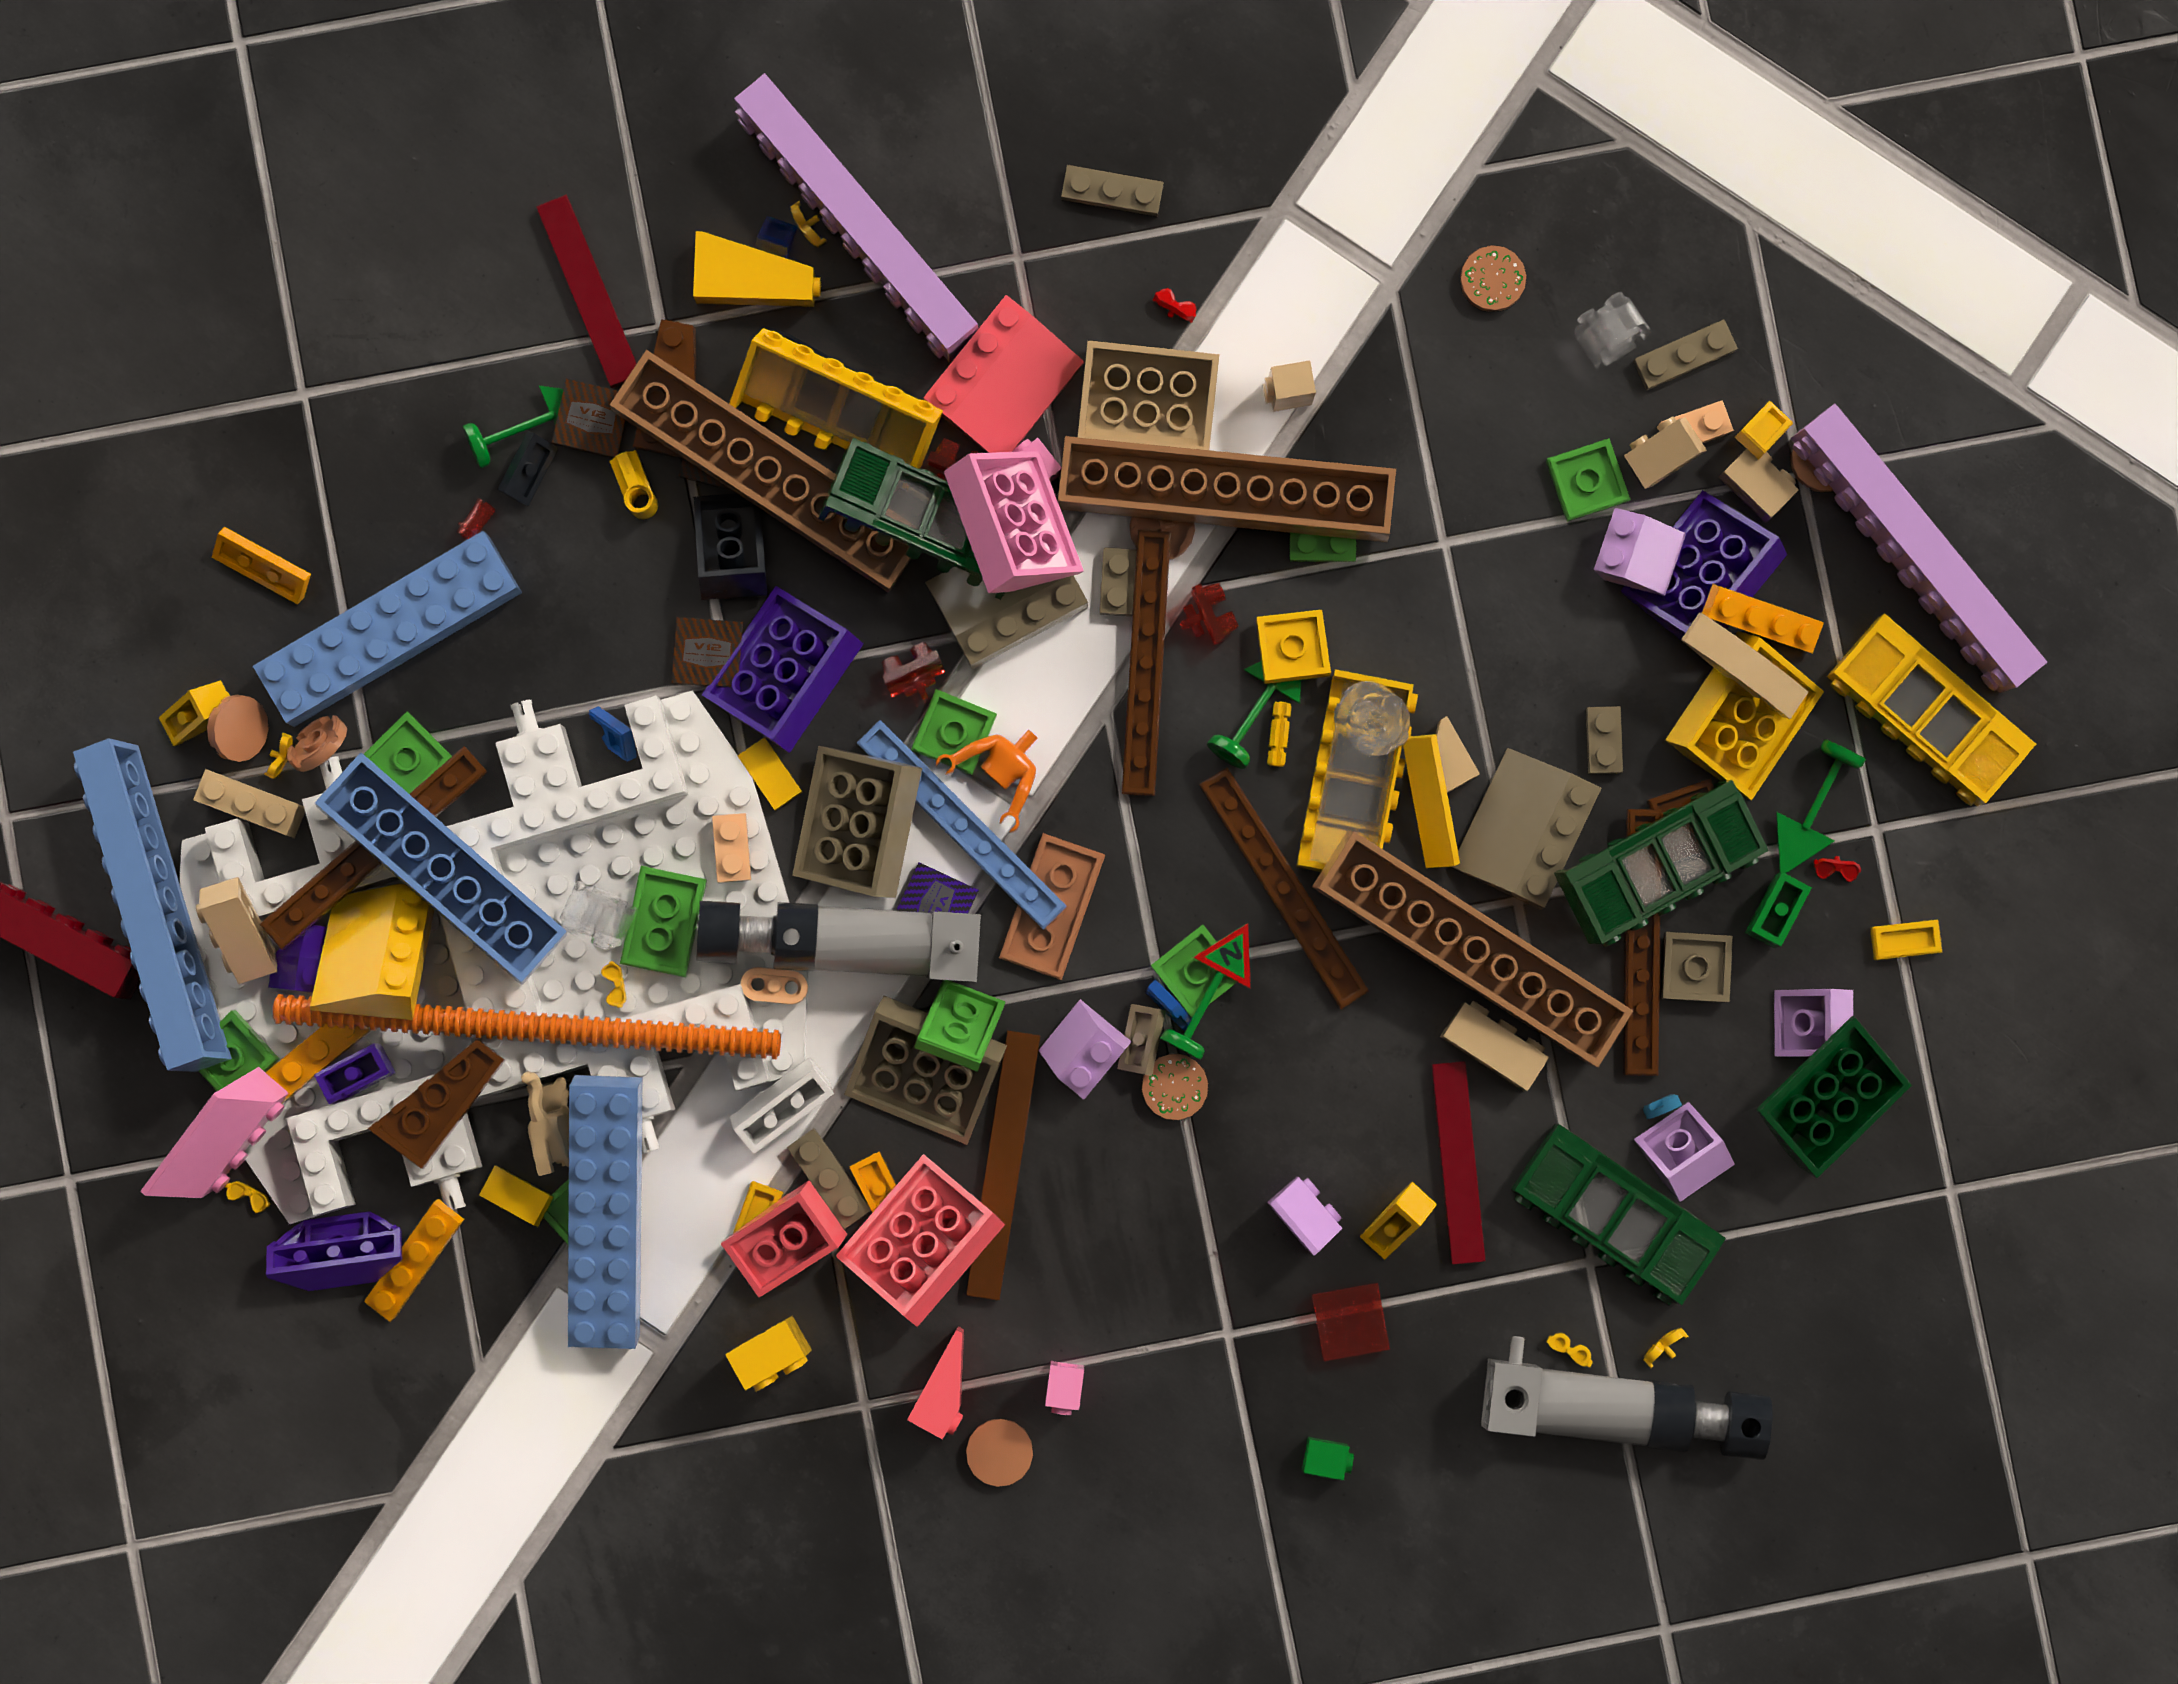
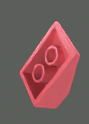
M807 1181L721 1242V1245L760 1298L839 1248L848 1234L812 1183Z
M959 1326L907 1419L942 1440L946 1433L953 1436L963 1417L958 1411L961 1406L964 1329Z

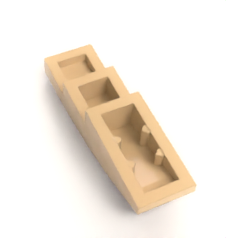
M1703 613L1697 615L1681 641L1722 675L1733 679L1752 696L1762 699L1782 717L1791 719L1808 694L1805 688L1780 668Z

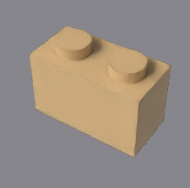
M1310 360L1270 368L1269 376L1265 377L1263 391L1266 404L1272 403L1273 412L1312 405L1316 390Z
M1673 416L1658 425L1657 429L1659 432L1651 438L1644 435L1629 445L1632 450L1625 454L1624 457L1645 489L1659 483L1707 451L1686 417L1676 421Z
M1746 449L1719 478L1766 523L1799 489L1795 486V479L1783 469L1779 471L1771 463L1772 457L1768 452L1758 460Z

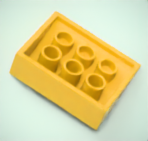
M1738 631L1735 635L1789 675L1805 688L1808 694L1792 718L1788 719L1782 717L1762 699L1752 696L1733 679L1725 677L1713 668L1666 738V741L1689 760L1720 781L1733 780L1738 792L1747 799L1752 800L1824 691L1763 639Z
M396 884L351 893L345 896L331 909L310 1010L413 1020L435 910L405 884Z

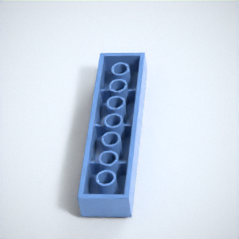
M482 531L253 665V668L284 721L295 727L521 594L522 591L490 537Z
M361 752L315 802L316 807L519 984L523 985L567 936V931Z
M575 1075L569 1085L568 1347L635 1349L640 1338L643 1077Z

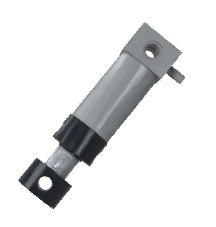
M700 900L696 961L737 964L738 951H755V953H771L774 956L773 969L926 976L928 979L977 982L981 914L935 911L923 913L778 902L777 913L773 915V918L766 916H740V903Z
M1519 1336L1511 1337L1509 1361L1488 1359L1481 1426L1487 1431L1534 1437L1536 1433L1641 1445L1645 1448L1669 1449L1678 1452H1687L1691 1439L1694 1437L1718 1440L1720 1452L1723 1456L1764 1460L1768 1453L1773 1421L1770 1396L1729 1391L1724 1398L1723 1405H1716L1715 1403L1695 1401L1693 1385H1677L1655 1380L1649 1382L1543 1369L1535 1364L1522 1363L1525 1339ZM1516 1389L1518 1392L1516 1402L1506 1405V1394L1510 1390ZM1749 1418L1750 1428L1742 1433L1741 1425L1744 1420Z

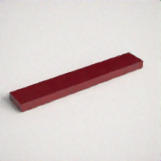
M566 194L536 207L610 387L614 388L626 381L637 363Z
M1466 1062L1432 1064L1451 1264L1483 1262L1486 1260Z

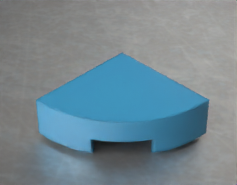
M1670 1094L1644 1106L1643 1112L1647 1119H1651L1682 1106L1678 1095Z

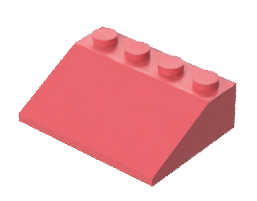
M1005 295L923 398L934 407L943 410L941 416L987 453L1013 452L1081 368L1084 361L1034 316Z
M923 1154L837 1253L836 1257L911 1323L918 1327L1005 1224L991 1210Z

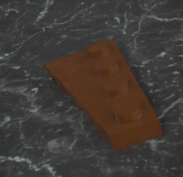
M661 319L654 355L696 382L695 327L689 324ZM637 428L633 444L635 449L682 458Z
M477 1039L368 1129L418 1167L424 1169L505 1062V1059Z

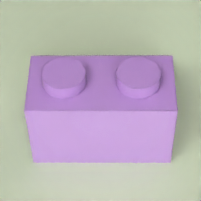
M1615 508L1594 571L1605 581L1665 596L1686 534L1646 515Z
M1774 990L1775 1056L1810 1057L1853 1016V990Z
M1080 999L1042 1045L1039 1052L1057 1078L1082 1099H1085L1129 1046L1131 1041Z
M1689 1102L1634 1139L1662 1182L1679 1202L1735 1165L1724 1141Z
M1296 1177L1272 1197L1267 1204L1305 1249L1314 1256L1342 1229L1337 1223L1342 1218L1330 1204L1324 1207L1316 1198L1320 1192L1308 1178L1302 1181L1299 1177Z

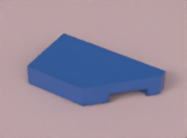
M599 706L589 710L591 720L601 725L605 732V735L601 738L607 748L627 762L636 758L631 728Z
M1155 979L1146 988L1145 993L1162 1010L1166 1011V1014L1185 1032L1191 1017L1181 1004Z

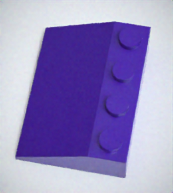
M1702 490L1673 526V528L1684 532L1686 536L1665 596L1624 586L1621 593L1681 640L1697 615L1702 613L1712 584L1753 598L1787 556V553L1778 536ZM1713 620L1726 630L1730 626L1725 623Z
M775 586L743 633L741 643L711 685H708L704 690L702 696L790 753L863 646V643L846 628ZM741 649L739 672L732 680V687L716 686Z

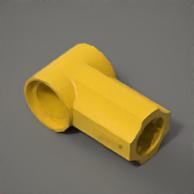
M626 451L616 455L615 458L610 460V463L622 491L626 507L638 519L651 518L657 512L658 500L652 491L637 451ZM647 495L649 497L646 506L643 508L634 507V500L638 496Z

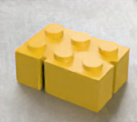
M792 1315L725 1355L743 1388L747 1390L753 1386L757 1392L779 1378L777 1372L782 1369L785 1375L803 1366L808 1361L806 1355L812 1349Z

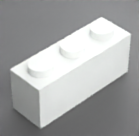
M809 1057L730 1116L733 1130L751 1152L755 1154L834 1094L831 1084Z

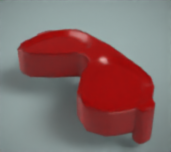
M1169 288L1155 293L1153 301L1169 310L1168 317L1172 318L1174 314H1177L1184 320L1193 323L1197 310L1193 302H1177L1172 290Z
M1835 856L1834 860L1821 858L1819 860L1815 859L1813 862L1817 876L1822 879L1832 875L1835 871H1839L1846 881L1852 882L1861 872L1860 864L1854 861H1842L1839 856Z

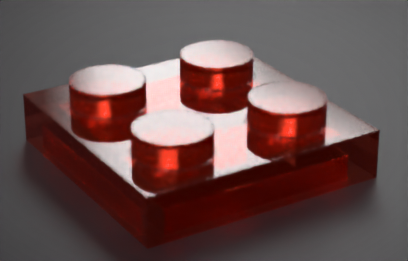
M1378 1283L1311 1294L1323 1361L1390 1350Z

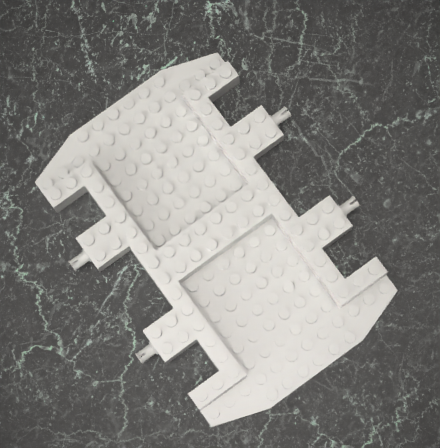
M693 690L662 700L656 695L625 704L643 769L585 786L581 784L565 727L557 724L543 729L538 728L531 700L521 701L525 714H523L521 704L518 702L512 704L511 709L513 710L519 733L516 737L496 742V746L514 807L446 827L567 931V936L525 983L521 985L437 911H434L416 1004H421L422 1008L427 1004L431 1005L432 1008H435L436 1005H441L443 1009H446L447 1006H452L453 1010H456L457 1007H463L464 1011H467L469 1007L473 1008L474 1011L483 1008L485 1012H488L489 1009H494L495 1013L505 1010L506 1014H509L510 1011H516V1014L525 1011L527 1015H530L531 1012H536L537 1016L547 1013L548 1017H551L552 1014H558V1017L567 1014L569 1018L578 1015L579 1019L589 1016L590 1020H594V1017H600V1020H605V1017H609L611 1021H615L616 1018H621L622 1022H625L626 1019H631L632 1023H636L637 1020L647 1023L648 1020H651L653 1024L663 1021L664 1025L674 1022V1026L684 1023L685 1026L689 1027V1024L693 1023L695 1027L705 1024L706 1028L716 1025V1029L726 1026L727 1029L731 1030L732 1026H735L737 1030L747 1027L748 1031L758 1028V1032H763V1029H769V1032L772 1033L774 1029L779 1030L781 1033V1047L777 1060L772 1059V1056L762 1059L761 1055L751 1058L750 1054L740 1057V1054L736 1053L733 1057L729 1053H725L736 1091L779 1080L805 1061L807 995L801 1002L791 1005L754 1001L743 993L741 979L747 970L754 967L773 969L774 956L771 953L738 951L737 964L696 961L697 926L686 978L620 964L641 866L707 879L703 901L740 903V916L751 915V917L766 916L773 918V915L777 913L778 902L790 903L754 779ZM339 756L330 757L329 761L319 765L326 790L342 773ZM322 794L302 799L320 864L265 880L249 823L240 819H233L206 827L205 834L182 840L180 887L220 1021L231 1010H236L280 1058L276 1063L320 1027L317 1026V1023H314L313 1026H307L305 1022L302 1026L297 1025L296 1022H293L292 1025H287L285 1021L281 1024H276L273 1019L275 998L278 994H284L285 998L288 995H294L298 999L299 995H302L308 999L313 993L268 988L270 974L238 984L233 972L227 973L224 967L221 949L214 948L209 936L210 928L207 923L202 924L196 912V904H199L200 889L239 877L262 922L348 848L355 840L315 805V802ZM746 813L752 880L718 883L712 816ZM381 865L349 894L404 883L384 865ZM331 909L313 925L327 927ZM269 936L275 950L277 951L280 947ZM610 961H614L622 969L627 997L622 1008L610 1006L606 1003V998L615 988L614 982L602 976L601 970ZM791 970L799 972L807 980L808 971ZM756 978L752 982L754 990L760 991L764 988L765 983L763 979ZM793 981L788 982L785 990L788 994H794L798 990V985ZM377 1028L376 1031H370L329 1066L373 1043H380L396 1074L384 1080H379L375 1085L336 1104H329L314 1077L282 1104L285 1107L272 1122L267 1121L263 1127L266 1133L254 1146L251 1144L245 1150L248 1154L245 1160L289 1224L356 1205L338 1141L369 1132L368 1128L372 1124L379 1121L394 1106L406 1099L421 1084L433 1077L477 1039L503 1057L505 1062L476 1100L527 1085L522 1083L521 1076L527 1071L536 1073L540 1081L589 1067L591 1076L643 1077L642 1154L648 1153L649 1149L650 1151L660 1149L651 1120L656 1115L675 1110L659 1052L654 1047H651L649 1051L645 1050V1047L636 1050L634 1046L624 1049V1045L614 1048L612 1044H609L607 1048L603 1047L602 1044L594 1047L592 1043L582 1046L581 1042H577V1045H571L570 1041H567L566 1044H561L560 1041L552 1044L550 1040L540 1043L539 1039L529 1042L528 1038H525L524 1041H518V1038H514L513 1041H510L507 1037H504L503 1040H498L497 1036L487 1039L486 1035H483L482 1038H476V1035L472 1034L471 1038H468L465 1034H462L461 1037H455L454 1033H451L450 1036H445L444 1032H441L440 1035H434L430 1031L429 1035L423 1034V1031L413 1034L412 1030H409L408 1033H402L401 1029H398L397 1032H392L388 1028L384 1032ZM467 1112L424 1169H421L402 1155L411 1187L433 1181L434 1184L438 1183L443 1203L452 1210L466 1206L457 1177H460V1173L482 1167Z

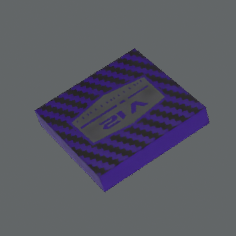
M918 862L896 911L923 913L935 911L968 914L979 890Z

